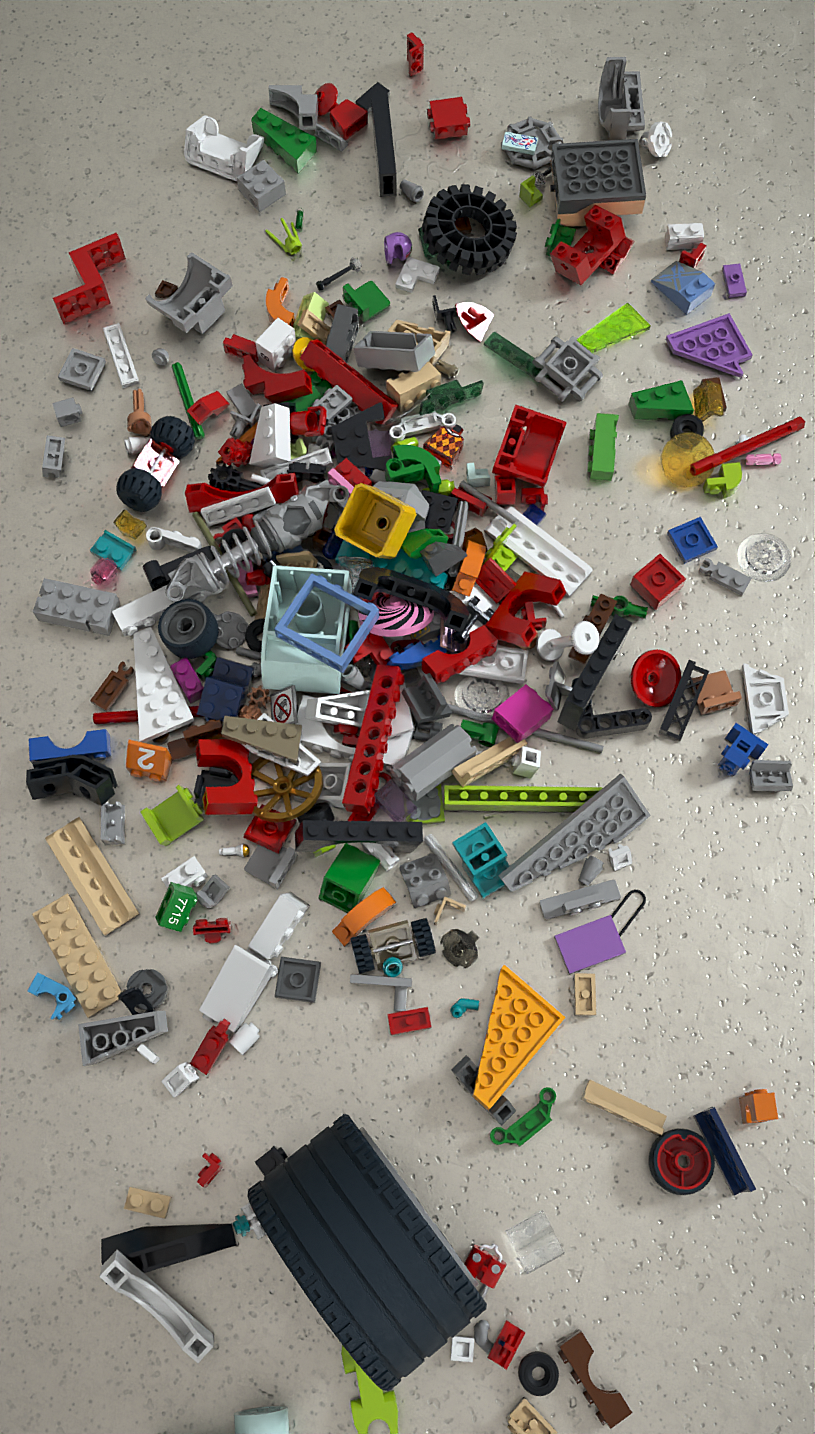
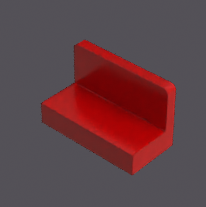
M235 334L232 335L231 339L225 337L223 341L225 353L243 359V356L250 354L258 362L254 341Z
M458 487V489L454 488L451 492V497L458 498V504L460 501H467L469 511L481 517L484 516L488 509L487 503L473 497L461 487Z

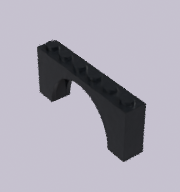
M615 614L597 649L591 655L569 693L558 718V723L575 731L612 659L615 660L621 650L632 622Z
M303 820L295 831V852H315L320 848L330 845L363 842L390 846L393 849V853H412L423 842L422 822Z

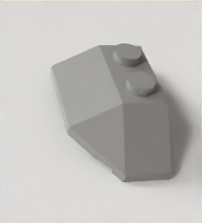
M379 480L373 485V487L415 508L417 515L414 520H426L429 504L415 484Z

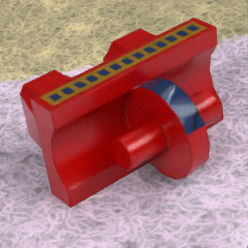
M506 1320L487 1358L507 1370L526 1332Z

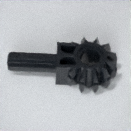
M225 463L222 466L216 464V469L211 468V474H208L209 485L221 490L240 492V489L249 491L263 486L262 484L244 479L243 472L233 469L232 465L226 466Z

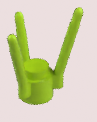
M280 219L288 235L285 239V245L269 230H265L283 248L285 253L289 252L293 255L301 250L302 244L299 241L293 222L290 224L294 236H292L284 219Z

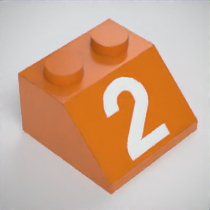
M128 740L126 768L130 775L138 778L147 776L150 780L160 782V780L167 781L172 764V757L168 749Z

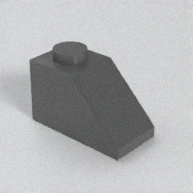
M436 541L420 551L427 568L435 576H438L467 557L466 552L458 545Z

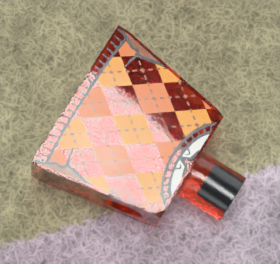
M457 424L452 430L442 426L423 444V449L438 458L442 465L452 470L464 446V438L460 436L464 430Z

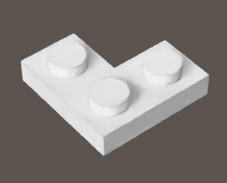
M408 257L396 282V288L412 293L417 280L434 285L440 272V267Z

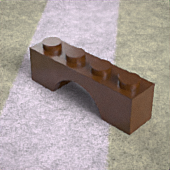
M578 1329L557 1344L561 1349L558 1351L560 1358L564 1364L569 1362L573 1369L570 1374L577 1385L582 1383L586 1390L583 1392V1395L590 1405L595 1404L598 1412L595 1414L603 1426L607 1424L611 1429L632 1414V1411L617 1389L606 1391L599 1389L592 1383L588 1372V1365L594 1350L581 1330Z

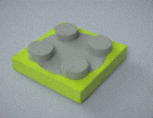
M441 783L417 801L408 802L403 795L406 822H422V825L445 822Z

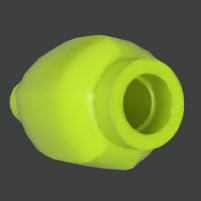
M448 479L441 480L439 493L437 494L450 496L455 488L454 481H449ZM429 488L422 489L430 492Z

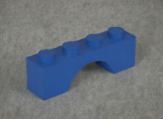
M106 729L87 731L84 739L77 746L67 749L55 746L48 736L29 738V759L32 764L33 762L68 755H83L98 761L105 760L106 757H111L110 734Z

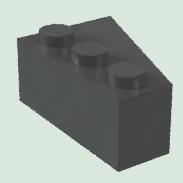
M337 304L330 334L326 341V346L346 363H348L359 331L358 309Z

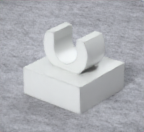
M619 844L618 849L614 851L611 848L608 849L611 866L614 871L632 864L631 851L627 845L622 846Z

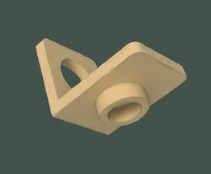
M444 897L442 904L438 903L434 911V915H436L434 925L437 926L445 905L463 912L466 909V905Z

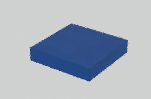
M701 516L667 532L684 564L718 548Z

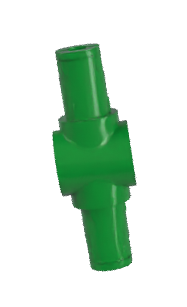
M592 596L590 607H594L598 596ZM624 596L612 598L617 601L616 605L623 607V609L615 607L611 613L613 617L616 614L620 617L632 615L643 619L646 618L648 607L632 604Z

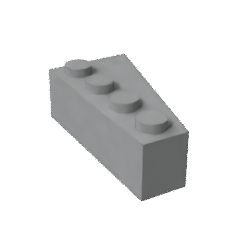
M154 1011L78 1024L83 1066L94 1065L168 1032L166 1011Z

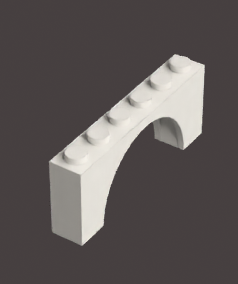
M303 695L297 713L298 723H296L297 725H302L300 744L311 748L314 752L322 753L324 751L330 753L332 757L341 758L342 756L352 762L356 748L344 746L332 739L324 729L322 722L305 719L307 699H313L314 697ZM413 731L387 740L388 750L383 757V768L387 772L391 773V766L407 756Z

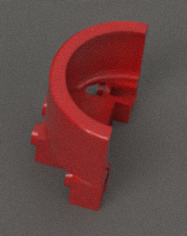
M515 404L492 473L506 478L511 476L545 487L567 422Z

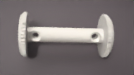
M588 621L576 623L571 630V635L564 637L555 629H545L540 632L537 638V651L544 660L550 662L561 658L560 656H562L564 648L571 646L577 652L588 655L597 649L600 639L596 627Z

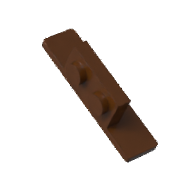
M600 594L589 616L585 615L583 621L592 623L596 627L599 637L617 601L604 594ZM572 647L568 655L569 658L582 664H586L590 654L583 655L577 652L574 647Z
M214 719L207 721L205 725L190 726L186 731H182L183 738L168 742L167 746L172 761L196 754L195 750L198 739H227L222 737L223 725L221 721Z

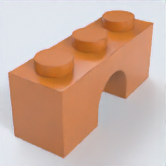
M757 1089L744 1093L745 1096L739 1098L742 1124L761 1123L778 1119L774 1092L768 1093L767 1089Z

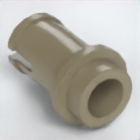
M438 360L435 365L439 372L448 375L449 378H455L458 374L459 369L455 364L450 365L442 360Z

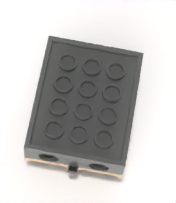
M638 139L553 144L550 162L554 185H550V192H555L557 218L561 219L560 223L568 227L586 226L584 216L594 205L615 215L642 214L646 190Z

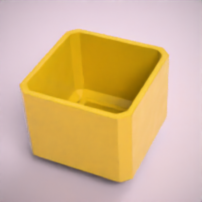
M360 483L355 485L334 530L336 536L378 558L392 559L397 556L417 514L412 506L376 487ZM385 518L387 521V525L385 528L381 529L379 527V521L380 519Z

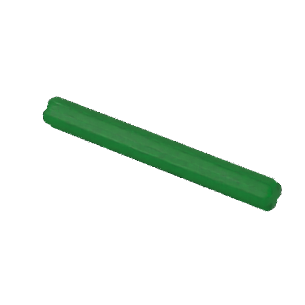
M176 362L172 364V370L195 438L200 440L205 435L202 426L187 412L194 404L182 365Z

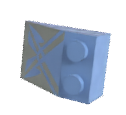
M675 261L651 279V282L686 315L712 295L715 283L704 272L678 261Z

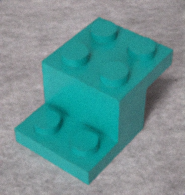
M486 822L452 842L453 847L462 859L463 869L483 899L505 886L499 875L510 866L506 861L508 855Z

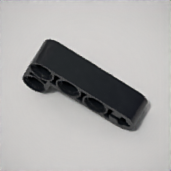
M203 547L163 565H160L157 560L146 562L143 565V570L152 591L168 585L171 580L168 573L178 568L185 558L198 556L202 552L210 562L215 560L216 558L211 547Z
M589 702L590 705L586 712H584L575 730L577 735L584 739L642 731L649 726L652 714L648 709L640 708L593 715L592 705ZM624 719L628 724L622 725L619 720ZM600 722H606L609 727H602ZM581 725H588L590 730H583Z

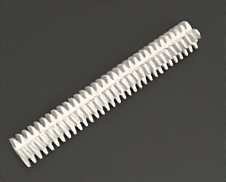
M429 834L424 838L425 843L437 855L441 864L449 872L448 874L452 876L451 878L455 880L454 882L458 884L457 886L461 888L460 890L470 900L469 902L477 899L478 894L474 893L475 890L473 891L471 889L472 886L468 885L469 882L465 881L466 878L462 877V872L459 873V868L456 869V864L453 865V860L451 861L450 857L446 856V851L443 852V847L439 846L440 843L434 840V835L431 836L432 834Z

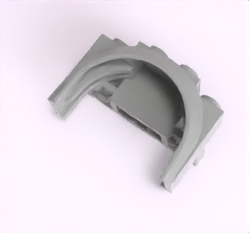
M607 57L600 80L598 115L600 123L608 132L609 140H626L627 131L645 129L640 71L625 72L626 57Z

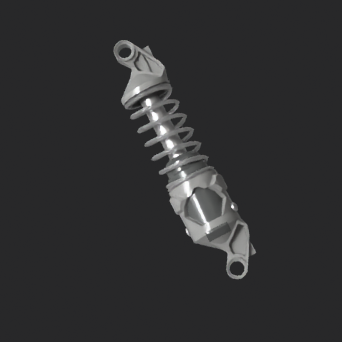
M327 479L317 485L304 487L301 493L292 496L281 505L276 504L267 509V513L262 516L260 522L254 520L255 527L251 529V532L246 527H243L248 538L245 542L242 543L238 536L233 533L232 536L237 546L231 549L228 543L222 539V544L226 550L225 554L220 555L217 549L211 546V550L216 558L215 560L210 562L202 552L198 556L185 558L178 568L168 573L171 580L165 589L166 596L171 601H180L188 586H194L215 593L218 589L220 590L216 576L224 584L228 585L229 578L226 570L235 578L240 576L237 563L243 570L250 571L247 557L254 564L260 566L261 558L258 551L265 558L271 559L272 551L281 553L288 548H295L301 544V540L313 535L322 528L328 502H345L349 497L348 489L345 486L330 485ZM340 488L343 491V496L337 499L335 492ZM255 553L257 561L254 559L252 554ZM174 587L180 590L177 597L170 596V590Z

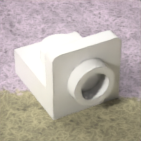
M188 1062L178 1065L161 1082L174 1098L192 1082L199 1079L195 1068Z

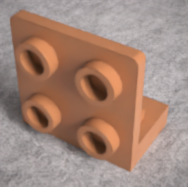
M725 670L707 675L696 703L700 714L703 715L737 706L742 697L740 691L733 692ZM703 676L692 678L693 683L701 681Z

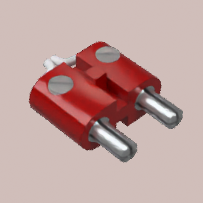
M494 1243L491 1246L482 1245L481 1247L474 1244L464 1262L472 1276L483 1283L479 1291L483 1299L489 1288H495L507 1266L506 1262L502 1260L501 1253L497 1250L498 1246ZM484 1248H487V1249H492V1248H494L495 1253H496L499 1257L495 1256L494 1254L491 1255V1254L488 1253V1251L485 1250Z

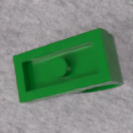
M392 458L386 463L385 479L389 482L399 483L423 480L425 468L423 463L404 467L401 460Z

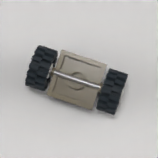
M427 918L411 922L414 936L411 935L408 920L368 930L372 947H369L366 934L350 938L359 974L375 970L372 955L375 956L379 970L382 969L383 962L389 957H396L402 963L416 960L414 944L417 946L420 957L435 954L434 939Z

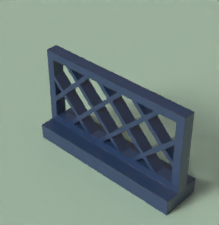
M712 1106L693 1115L704 1139L713 1151L715 1161L732 1195L735 1196L741 1192L756 1190L715 1107Z

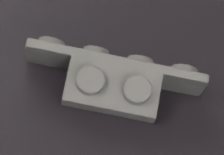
M613 879L542 899L539 903L544 919L547 920L568 913L575 915L581 913L582 909L586 908L590 910L599 908L601 904L620 899L621 895L617 883Z

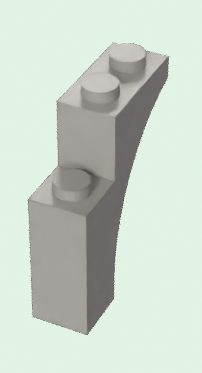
M269 85L270 105H276L294 113L299 119L300 130H316L318 117L317 94H302V85Z

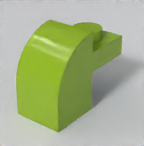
M740 462L722 464L718 472L719 477L706 478L703 486L704 493L718 494L722 492L723 498L733 495L742 479Z

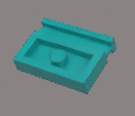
M104 530V534L98 538L90 549L93 555L121 571L132 557L133 552L136 551L135 546L107 530Z

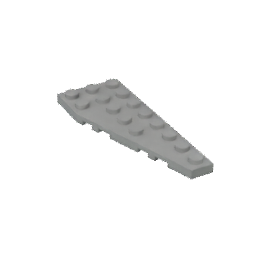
M620 773L503 871L499 878L513 892L532 883L533 879L541 875L545 877L551 874L550 871L558 867L562 869L587 857V854L592 851H600L609 843L621 841L651 815L626 778Z

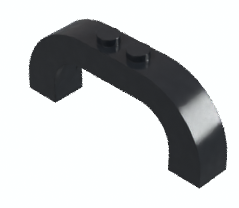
M379 567L365 568L360 572L353 589V595L369 601L372 600L374 593L382 592L430 608L443 618L444 627L459 632L463 631L469 618V611L466 605L452 593L436 585L393 570Z

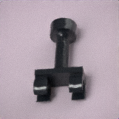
M477 596L471 598L466 605L471 616L467 620L463 631L455 630L452 634L453 639L460 644H464L469 638L468 632L477 620L484 625L494 614L490 607L484 613L476 607L480 601Z

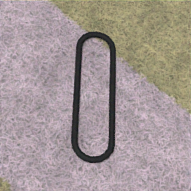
M631 890L611 915L612 918L616 915L632 893L638 892L642 895V904L619 933L620 937L646 903L645 894L640 890Z

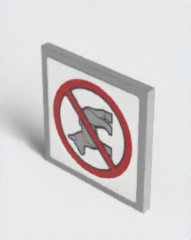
M295 685L271 694L272 720L288 724L298 723L297 713L299 708L296 704Z

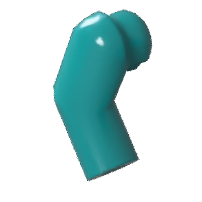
M459 999L451 1007L452 1016L460 1018L467 1009L478 1011L479 1000Z

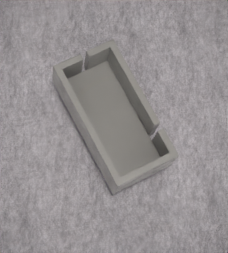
M370 331L363 340L353 347L358 367H365L366 369L380 368L381 370L395 369L396 371L410 370L411 372H418L435 355L432 335L417 333L415 338L414 333Z
M44 578L39 592L41 597L37 598L33 613L38 621L88 632L92 629L93 633L110 636L115 621L112 611L118 609L120 601L115 593Z

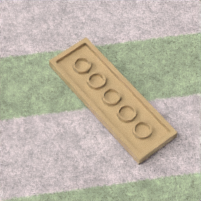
M67 893L34 912L32 915L87 1018L90 1019L120 1001L117 996L122 990L70 895Z

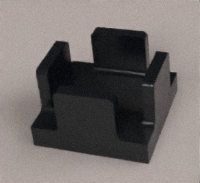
M210 767L209 771L202 770L201 775H197L195 783L194 804L198 803L202 810H204L202 798L205 788L233 786L238 783L237 777L230 774L229 770Z

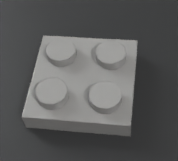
M72 348L58 378L60 381L92 391L106 363L105 358Z

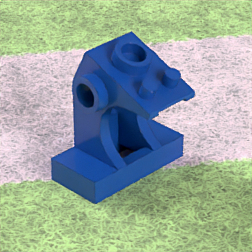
M735 723L725 737L733 744L731 747L727 745L721 753L724 757L718 764L720 766L719 769L726 770L729 776H734L740 768L744 770L750 762L748 759L749 755L758 760L769 744L738 723Z

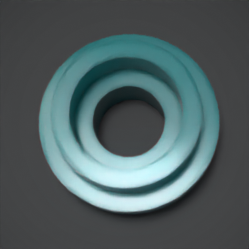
M389 957L383 962L382 969L385 975L396 977L402 972L403 965L400 959ZM391 964L396 965L394 968H389Z
M245 1215L235 1216L236 1221L233 1222L236 1234H241L244 1237L246 1233L250 1232V1226Z

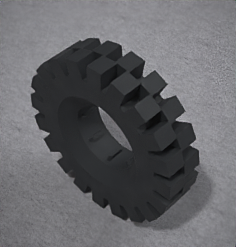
M461 184L459 190L456 185L448 186L447 191L445 189L440 190L436 197L433 196L423 219V240L425 244H429L428 251L432 256L439 253L437 261L442 265L448 260L451 261L448 269L457 272L459 265L462 266V274L471 275L474 268L476 275H483L486 269L490 273L495 271L498 266L501 267L508 258L517 236V232H515L517 224L516 221L512 220L514 215L511 209L505 210L507 204L502 199L494 203L496 194L488 191L486 196H483L482 187L475 186L474 191L471 192L469 184ZM461 217L477 220L486 231L485 236L470 238L463 235L456 228L455 220Z

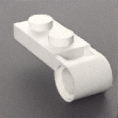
M152 527L146 532L147 541L153 550H160L165 544L188 552L202 548L201 542L197 538L183 536L178 531L171 532ZM155 537H159L158 540H152Z

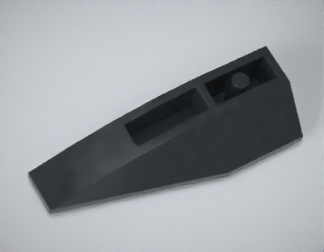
M232 1223L144 1226L101 1239V1263L103 1265L118 1250L143 1273H147L236 1246L237 1243Z

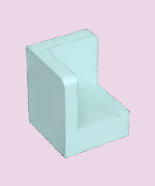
M467 463V483L472 487L490 486L488 469H475L474 463Z

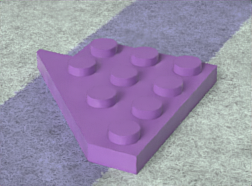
M730 313L667 335L665 339L673 354L739 378L743 376L739 363L750 360L753 356Z

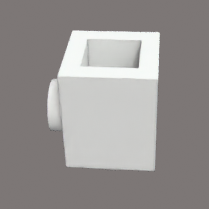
M522 746L519 752L514 754L512 758L513 774L532 778L540 768L541 751Z

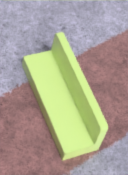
M315 292L307 294L302 298L293 324L296 341L302 337L316 340L298 326L304 310L308 309L320 320H324L326 314L325 307L329 306V303Z

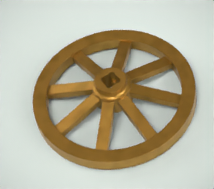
M259 757L253 762L251 778L256 777L273 786V788L254 791V794L257 797L274 795L262 809L257 806L254 807L252 813L258 818L269 822L290 821L306 813L318 800L323 787V776L319 765L308 776L304 775L293 781L297 771L291 769L288 776H284L281 765L274 762L278 776L274 780L259 772L264 765L271 762L270 760ZM315 778L311 793L295 789ZM291 795L306 799L301 805L292 809ZM283 798L286 812H269Z

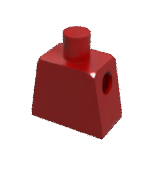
M345 99L340 104L335 103L330 111V123L346 141L368 124V112L350 100Z

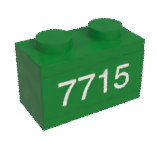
M170 882L155 916L159 926L179 932L182 931L189 921L191 909L197 903V896L193 888Z

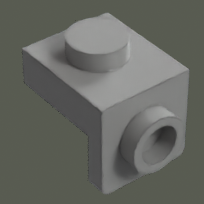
M215 874L212 875L202 890L197 891L195 894L202 906L210 908L219 903L230 887Z

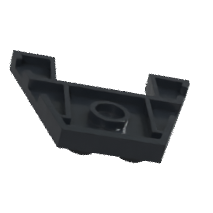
M382 402L331 427L337 464H340L347 458L357 468L363 467L371 470L385 471L386 463L389 459H392V456L372 457L366 424L385 419Z

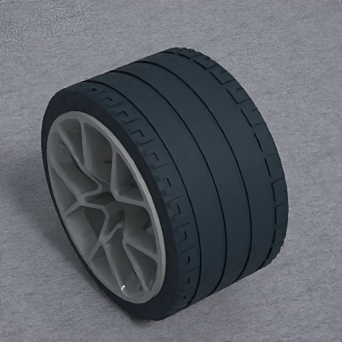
M343 1114L333 1122V1126L326 1127L312 1138L309 1145L305 1144L287 1158L288 1161L286 1163L282 1162L264 1176L263 1181H258L248 1189L247 1197L271 1243L323 1320L366 1375L380 1389L390 1391L401 1382L402 1377H407L425 1362L424 1358L431 1357L448 1342L447 1339L449 1337L453 1338L470 1324V1319L473 1317L476 1319L485 1311L487 1303L476 1289L479 1285L441 1230L433 1223L419 1200L399 1176L390 1161L378 1148L363 1127L358 1129L350 1116Z

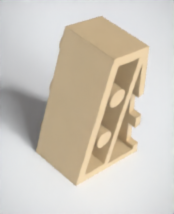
M396 320L388 330V332L414 333L415 338L417 333L431 334L435 355L429 362L433 366L449 346L451 331L447 330L445 332L436 331L433 327H429V329L418 327V324Z
M428 361L418 372H409L407 374L402 372L398 375L399 378L386 380L387 395L399 404L397 410L402 413L405 410H409L418 400L425 398L431 390H435L440 386L441 373Z

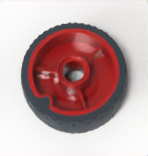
M672 1129L660 1135L653 1143L649 1153V1168L655 1181L664 1190L676 1195H690L702 1190L709 1183L715 1168V1158L710 1145L701 1135L688 1129ZM681 1155L687 1159V1165L684 1168L678 1164V1158Z

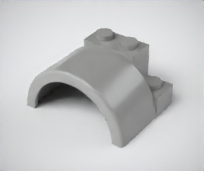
M190 253L187 256L186 275L177 291L163 301H155L150 294L145 299L151 307L171 319L173 325L185 333L194 328L203 334L225 312L222 297L233 285L228 275L194 253Z

